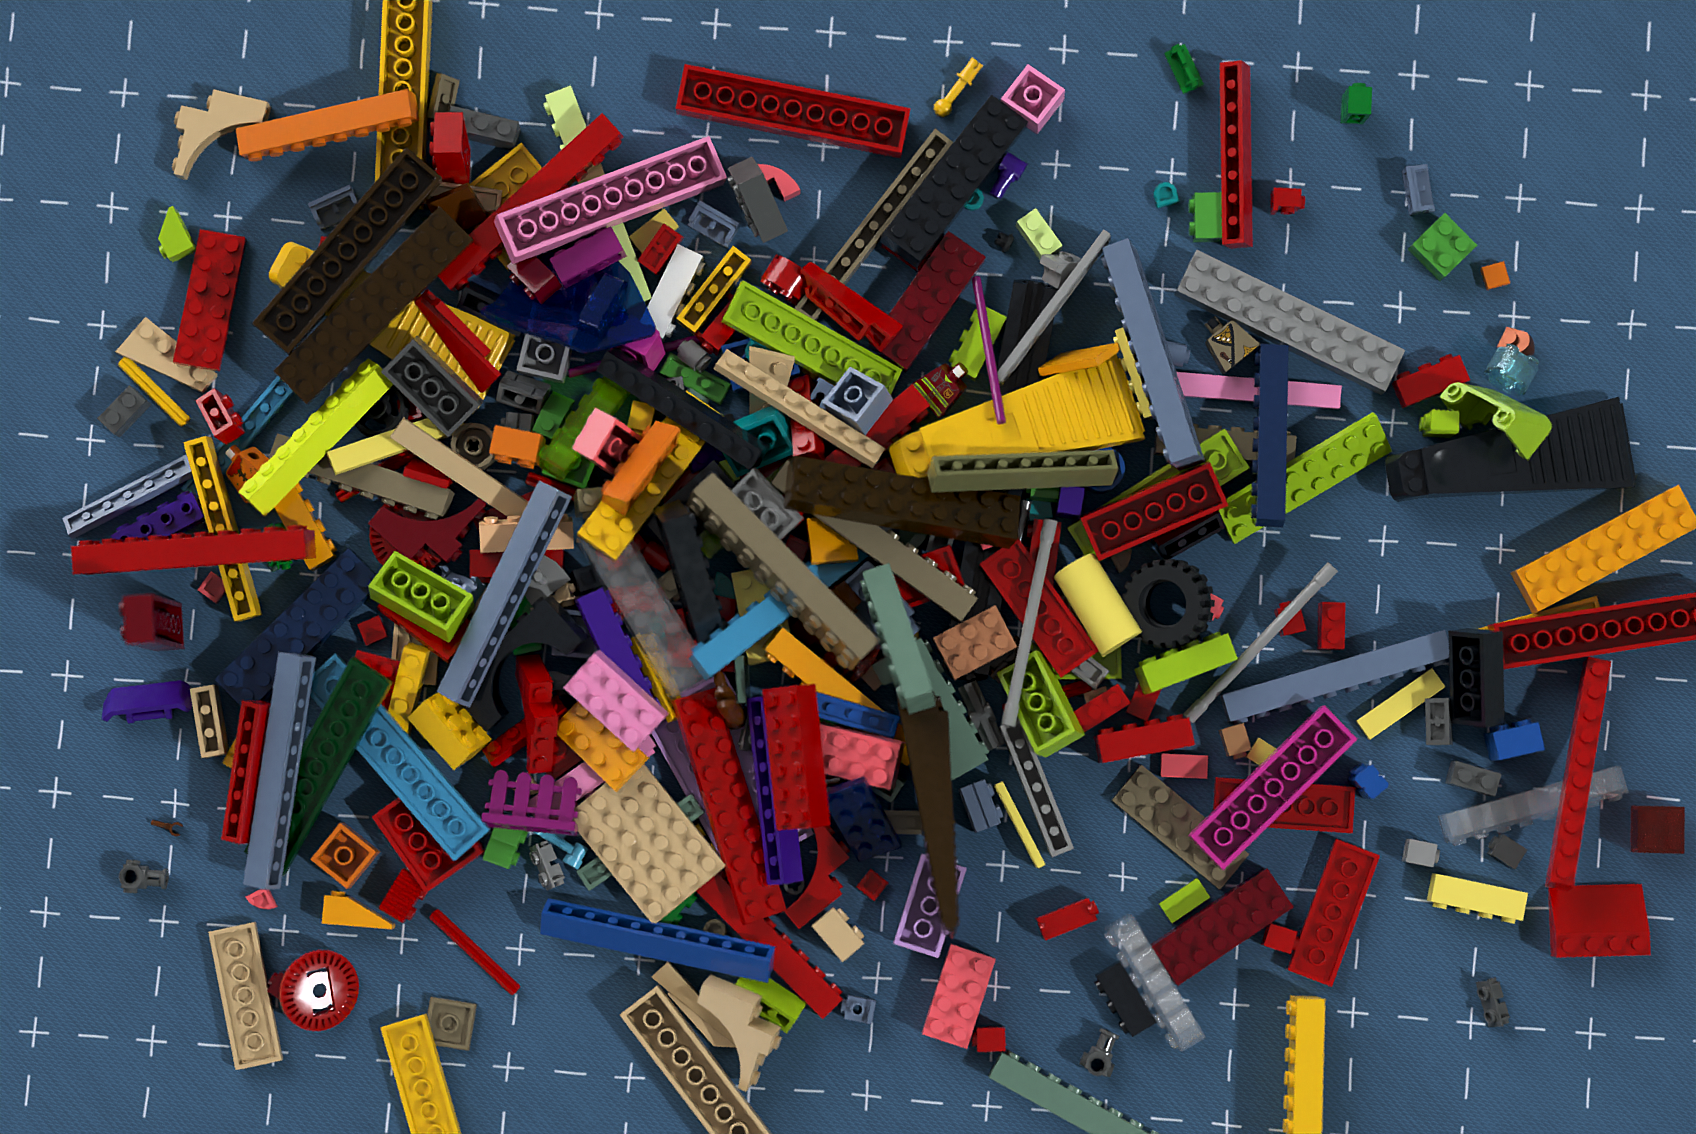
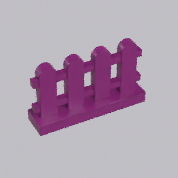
M499 770L494 774V780L489 779L488 786L492 787L490 803H485V809L489 810V813H482V821L488 827L577 836L578 825L576 822H573V819H578L579 812H575L577 795L582 794V789L578 788V782L575 778H566L563 782V787L555 786V780L551 775L542 776L540 784H532L531 776L523 772L518 775L517 782L509 781L508 774L504 770ZM507 788L516 789L513 805H505ZM530 791H539L536 808L528 807ZM554 793H562L560 810L551 809ZM504 812H512V816L504 815ZM527 814H535V818L527 817ZM550 816H555L559 818L558 820H552L550 819Z

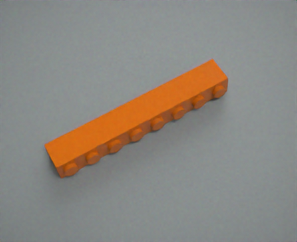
M405 89L236 128L239 155L254 162L260 161L262 157L268 155L272 157L281 156L285 151H303L307 146H325L326 142L329 141L343 142L347 140V137L351 136L365 137L369 135V132L373 131L387 132L391 130V127L395 126L409 127L413 122L419 121L416 95Z

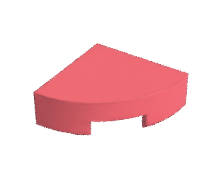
M260 889L246 896L249 903L257 908L273 909L278 907L270 890Z

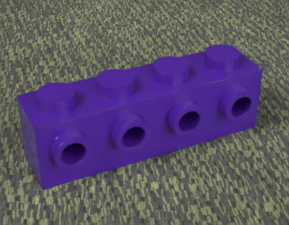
M186 491L177 496L178 500L172 503L165 502L156 507L157 511L149 514V512L144 513L136 518L137 522L131 525L126 523L116 528L117 532L111 535L112 539H123V542H125V538L145 537L146 541H148V536L155 535L169 536V539H171V534H181L206 521L198 493Z

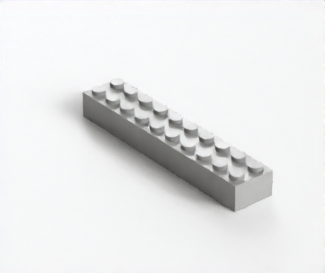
M1196 250L1174 294L1229 322L1233 320L1243 329L1276 345H1289V351L1380 395L1386 392L1405 352L1404 349L1199 250Z

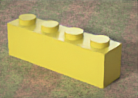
M1432 873L1427 901L1433 902L1432 907L1446 909L1447 905L1455 906L1456 912L1469 914L1470 910L1479 912L1478 916L1492 919L1493 915L1502 916L1501 921L1515 924L1516 920L1523 921L1528 893Z

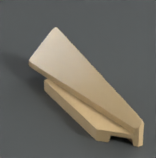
M667 962L652 976L656 982L669 991L668 995L713 1046L736 1048L733 1038L723 1023L709 1010L697 1004L699 993L671 962Z

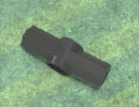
M975 680L959 687L958 690L967 707L969 719L975 725L988 751L1005 744L1004 738L995 722L996 717L988 701H985L977 681Z

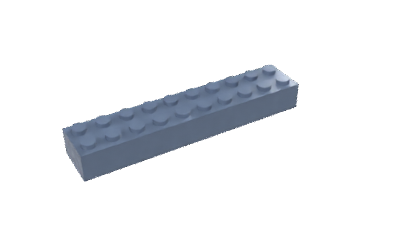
M1129 238L1102 247L1104 255L1101 256L1104 268L1111 274L1108 277V282L1111 289L1118 296L1114 300L1118 311H1121L1125 318L1121 322L1124 331L1128 332L1131 338L1128 341L1130 350L1138 359V362L1135 363L1137 372L1145 380L1142 388L1145 396L1152 402L1149 409L1152 418L1156 419V422L1159 424V427H1156V431L1160 441L1162 440L1166 446L1163 449L1167 463H1170L1171 467L1174 466L1178 471L1205 463L1137 249Z

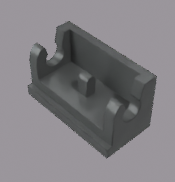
M1425 698L1426 745H1453L1450 698Z

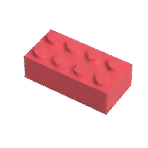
M595 408L588 417L582 432L576 438L572 449L612 477H615L614 471L621 461L624 463L630 457L627 454L635 443L638 445L643 438L618 419Z
M819 721L825 774L888 790L895 788L905 742Z
M950 943L923 1026V1035L966 1049L968 1048L996 960L995 957Z

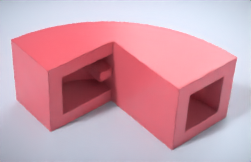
M758 164L767 183L775 182L784 202L801 194L797 183L786 172L774 166Z

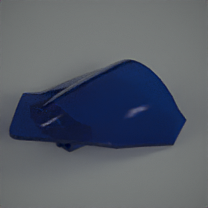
M576 241L536 255L557 277L562 286L543 304H540L535 298L530 300L523 292L524 287L522 285L517 287L510 281L500 297L480 311L481 315L497 325L556 342L582 354L652 337L656 331L655 323L630 272L619 261L568 288L564 287L550 258L554 257L553 255L561 249L567 250L573 247Z

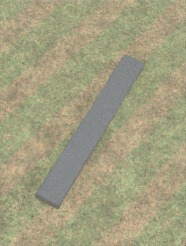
M1106 230L1101 232L998 370L1000 386L1005 384L1103 252L1102 247L1110 243L1111 236Z

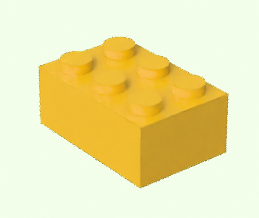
M436 693L423 701L407 718L453 770L476 756L492 740L487 731L474 720L461 704L450 700L440 693Z

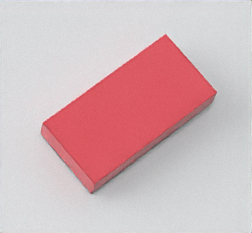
M1161 754L1160 777L1207 779V755Z

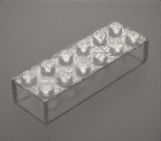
M1127 913L1104 927L1107 931L1104 937L1110 946H1116L1119 951L1116 957L1125 968L1128 966L1131 971L1128 975L1135 987L1141 988L1143 992L1141 997L1149 1009L1153 1008L1155 1012L1153 1017L1157 1025L1161 1029L1165 1028L1167 1034L1164 1037L1170 1047L1173 1049L1177 1048L1183 1052L1206 1038L1133 915Z

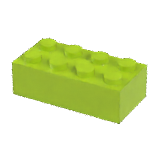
M396 551L393 552L368 586L372 600L448 643L475 607L473 594Z
M1219 631L1202 638L1204 642L1201 644L1199 640H1195L1181 646L1182 651L1178 652L1177 648L1160 654L1161 659L1159 660L1154 656L1138 662L1140 667L1134 669L1143 694L1152 693L1238 660L1229 634L1221 636Z
M1037 650L1033 651L1028 656L1017 716L1035 753L1046 758L1085 734L1051 664L1043 653ZM1015 663L997 673L1007 696L1009 695Z

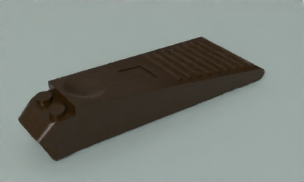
M933 690L936 706L908 714L907 708L901 707L898 696L897 702L922 823L921 831L924 837V847L927 848L926 858L929 860V871L932 872L933 893L936 895V906L939 907L940 928L947 937L953 939L960 925V916H958L960 906L957 904L959 892H957L958 880L956 878L958 869L956 868L957 856L955 855L957 845L955 844L956 832H954L956 821L953 820L948 710L942 711L940 696H935Z

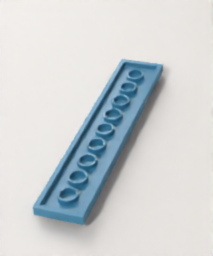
M337 653L313 673L310 696L321 709L324 708L347 666ZM381 704L356 749L448 855L456 861L491 829Z

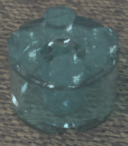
M1508 343L1506 347H1498L1484 371V376L1488 374L1490 376L1488 381L1500 390L1511 393L1512 390L1518 391L1517 395L1522 396L1525 395L1538 372L1539 361L1533 356H1526L1519 352L1520 350L1517 346Z

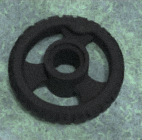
M393 384L358 420L355 426L367 437L396 429L403 418L408 420V413L410 412L408 398ZM393 394H396L400 401L399 416H395V407L389 402ZM384 406L383 411L378 414V409ZM373 418L381 424H386V429L381 431L371 430L365 426V423Z

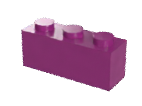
M611 226L600 228L594 233L595 235L588 239L582 238L576 241L573 247L567 250L561 249L553 255L554 257L550 258L565 288L627 257Z

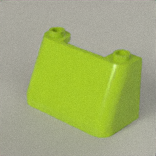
M1456 382L1450 384L1440 395V399L1450 411L1458 410L1460 412L1459 423L1468 430L1472 429V424L1481 422L1483 425H1486L1493 417L1494 425L1504 431L1517 448V454L1526 460L1531 457L1552 429L1550 420L1544 414L1493 389Z

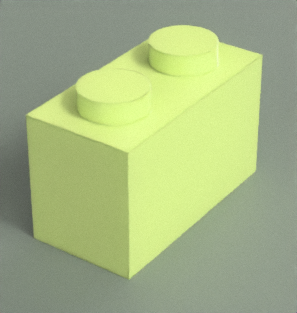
M1036 208L1017 221L1016 228L1039 260H1041L1042 254H1056L1061 250L1063 245Z

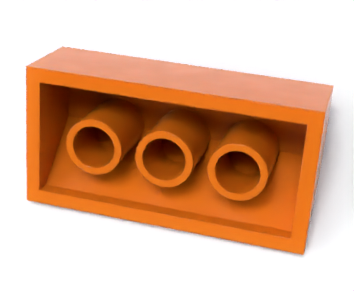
M655 421L652 427L648 425L641 434L643 438L638 445L635 443L629 450L627 455L630 457L625 463L621 461L615 469L614 473L616 476L612 481L607 480L603 485L601 501L625 516L678 444L681 429L659 421Z

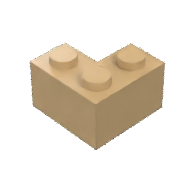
M833 907L816 921L812 927L843 962L864 944L862 940L864 934L856 925L851 927L846 922L849 918L841 908L836 910Z

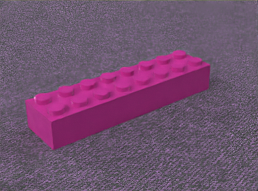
M1325 705L1320 706L1224 799L1188 837L1220 870H1224L1328 769L1357 738Z

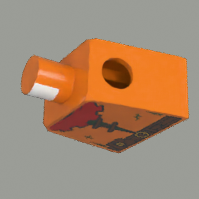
M233 445L225 453L232 461L226 471V475L236 490L239 491L244 483L251 479L259 471L260 467L270 459L256 447H250L241 451L237 445ZM240 494L245 503H248V501Z

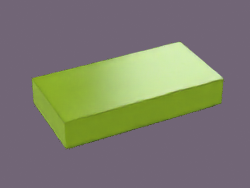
M1195 878L1158 904L1169 921L1173 923L1205 902L1210 896L1198 878Z

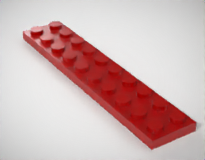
M715 687L675 699L671 702L721 859L726 865L724 869L742 925L783 912L786 910L779 884L767 885L761 827L730 730L717 708L718 703L714 695Z

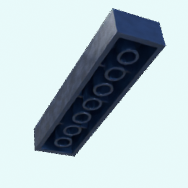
M348 548L215 680L240 706L242 700L265 701L273 693L279 652L311 656L370 598L368 586L377 574L353 550Z

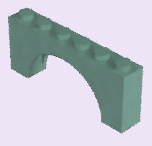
M917 637L915 640L932 689L935 692V696H940L943 711L948 710L952 781L988 760L986 754L989 751L984 742H978L974 735L978 731L973 722H967L963 715L967 711L960 700L956 702L952 694L956 691L951 682L943 679L941 673L944 672V669L938 659L935 661L932 659L930 653L933 650L927 639L922 641L921 637ZM884 656L871 663L882 685L893 682L889 669L890 665H887Z

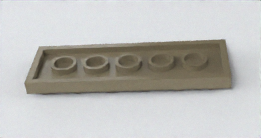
M1143 765L1137 768L1111 800L1219 890L1249 855L1245 850L1242 851L1224 870H1220L1188 837L1205 817Z

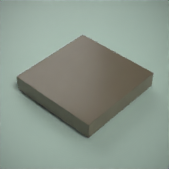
M430 997L427 1017L436 1046L470 1050L477 1009L476 1003Z

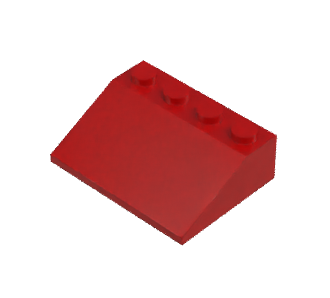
M399 797L372 816L425 893L485 853L486 850L478 840L461 857L454 861Z
M1642 884L1574 885L1569 891L1548 887L1550 950L1552 957L1651 955L1650 930Z

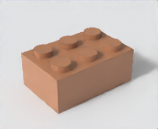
M996 605L932 639L953 680L1017 647Z

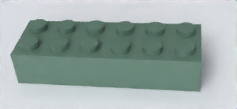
M890 564L863 571L864 580L860 581L863 595L868 604L873 624H875L886 663L890 665V674L896 687L901 707H906L908 714H912L936 706L933 689Z

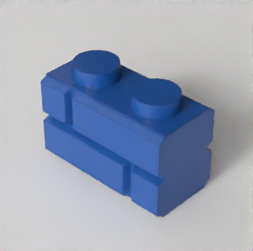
M1358 763L1349 771L1351 775L1348 777V781L1353 787L1357 788L1356 791L1363 799H1374L1389 785L1383 776H1379L1380 772L1374 765Z

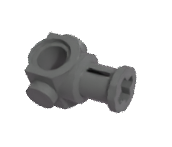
M126 859V864H123V869L119 873L121 888H123L124 893H137L138 889H147L148 886L161 887V889L166 890L169 881V870L166 868L163 871L150 870L149 866L140 865V860ZM130 870H133L137 875L133 883L127 879V874Z
M1100 1028L1101 1034L1096 1046H1091L1088 1053L1083 1052L1079 1065L1087 1068L1095 1076L1103 1075L1110 1077L1115 1064L1111 1063L1113 1057L1111 1050L1116 1039H1119L1120 1036ZM1099 1058L1103 1061L1102 1068L1097 1071L1092 1070V1060Z

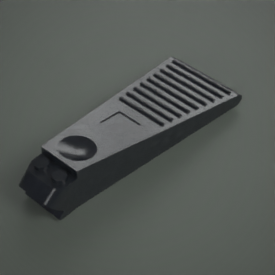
M1619 397L1546 415L1552 424V429L1528 460L1517 454V448L1504 431L1498 428L1417 450L1389 455L1385 460V468L1390 495L1394 500L1400 502L1436 497L1635 488L1634 481L1636 476L1623 403H1620Z

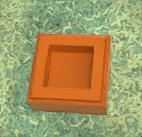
M1504 261L1480 268L1486 290L1510 284Z

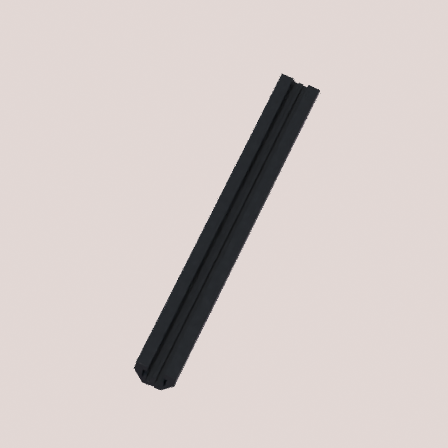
M1028 279L1014 280L997 372L1059 289L1044 282ZM1054 318L1005 384L1000 386L1001 396L1043 380V376H1040L1038 368L1046 363ZM1022 489L989 490L1020 496L1021 500ZM965 541L960 572L964 583L976 592L974 596L978 599L962 621L959 622L954 617H951L949 629L995 605L1000 613L1003 597L979 564L1000 550L1001 547L993 546L982 550L980 544ZM943 661L942 668L944 669V673L952 678L945 662ZM991 661L956 680H965L967 682L986 680Z

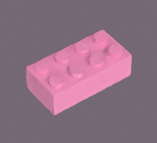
M601 650L595 652L564 687L632 751H635L669 714Z

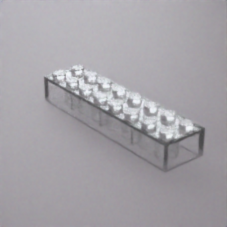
M577 536V544L605 591L608 590L614 606L670 700L677 698L704 682L705 679L689 660V657L693 654L691 649L696 644L634 540L632 539L616 562H614Z

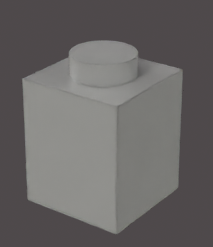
M1406 839L1402 862L1434 867V863L1438 862L1440 850L1437 849L1438 844Z

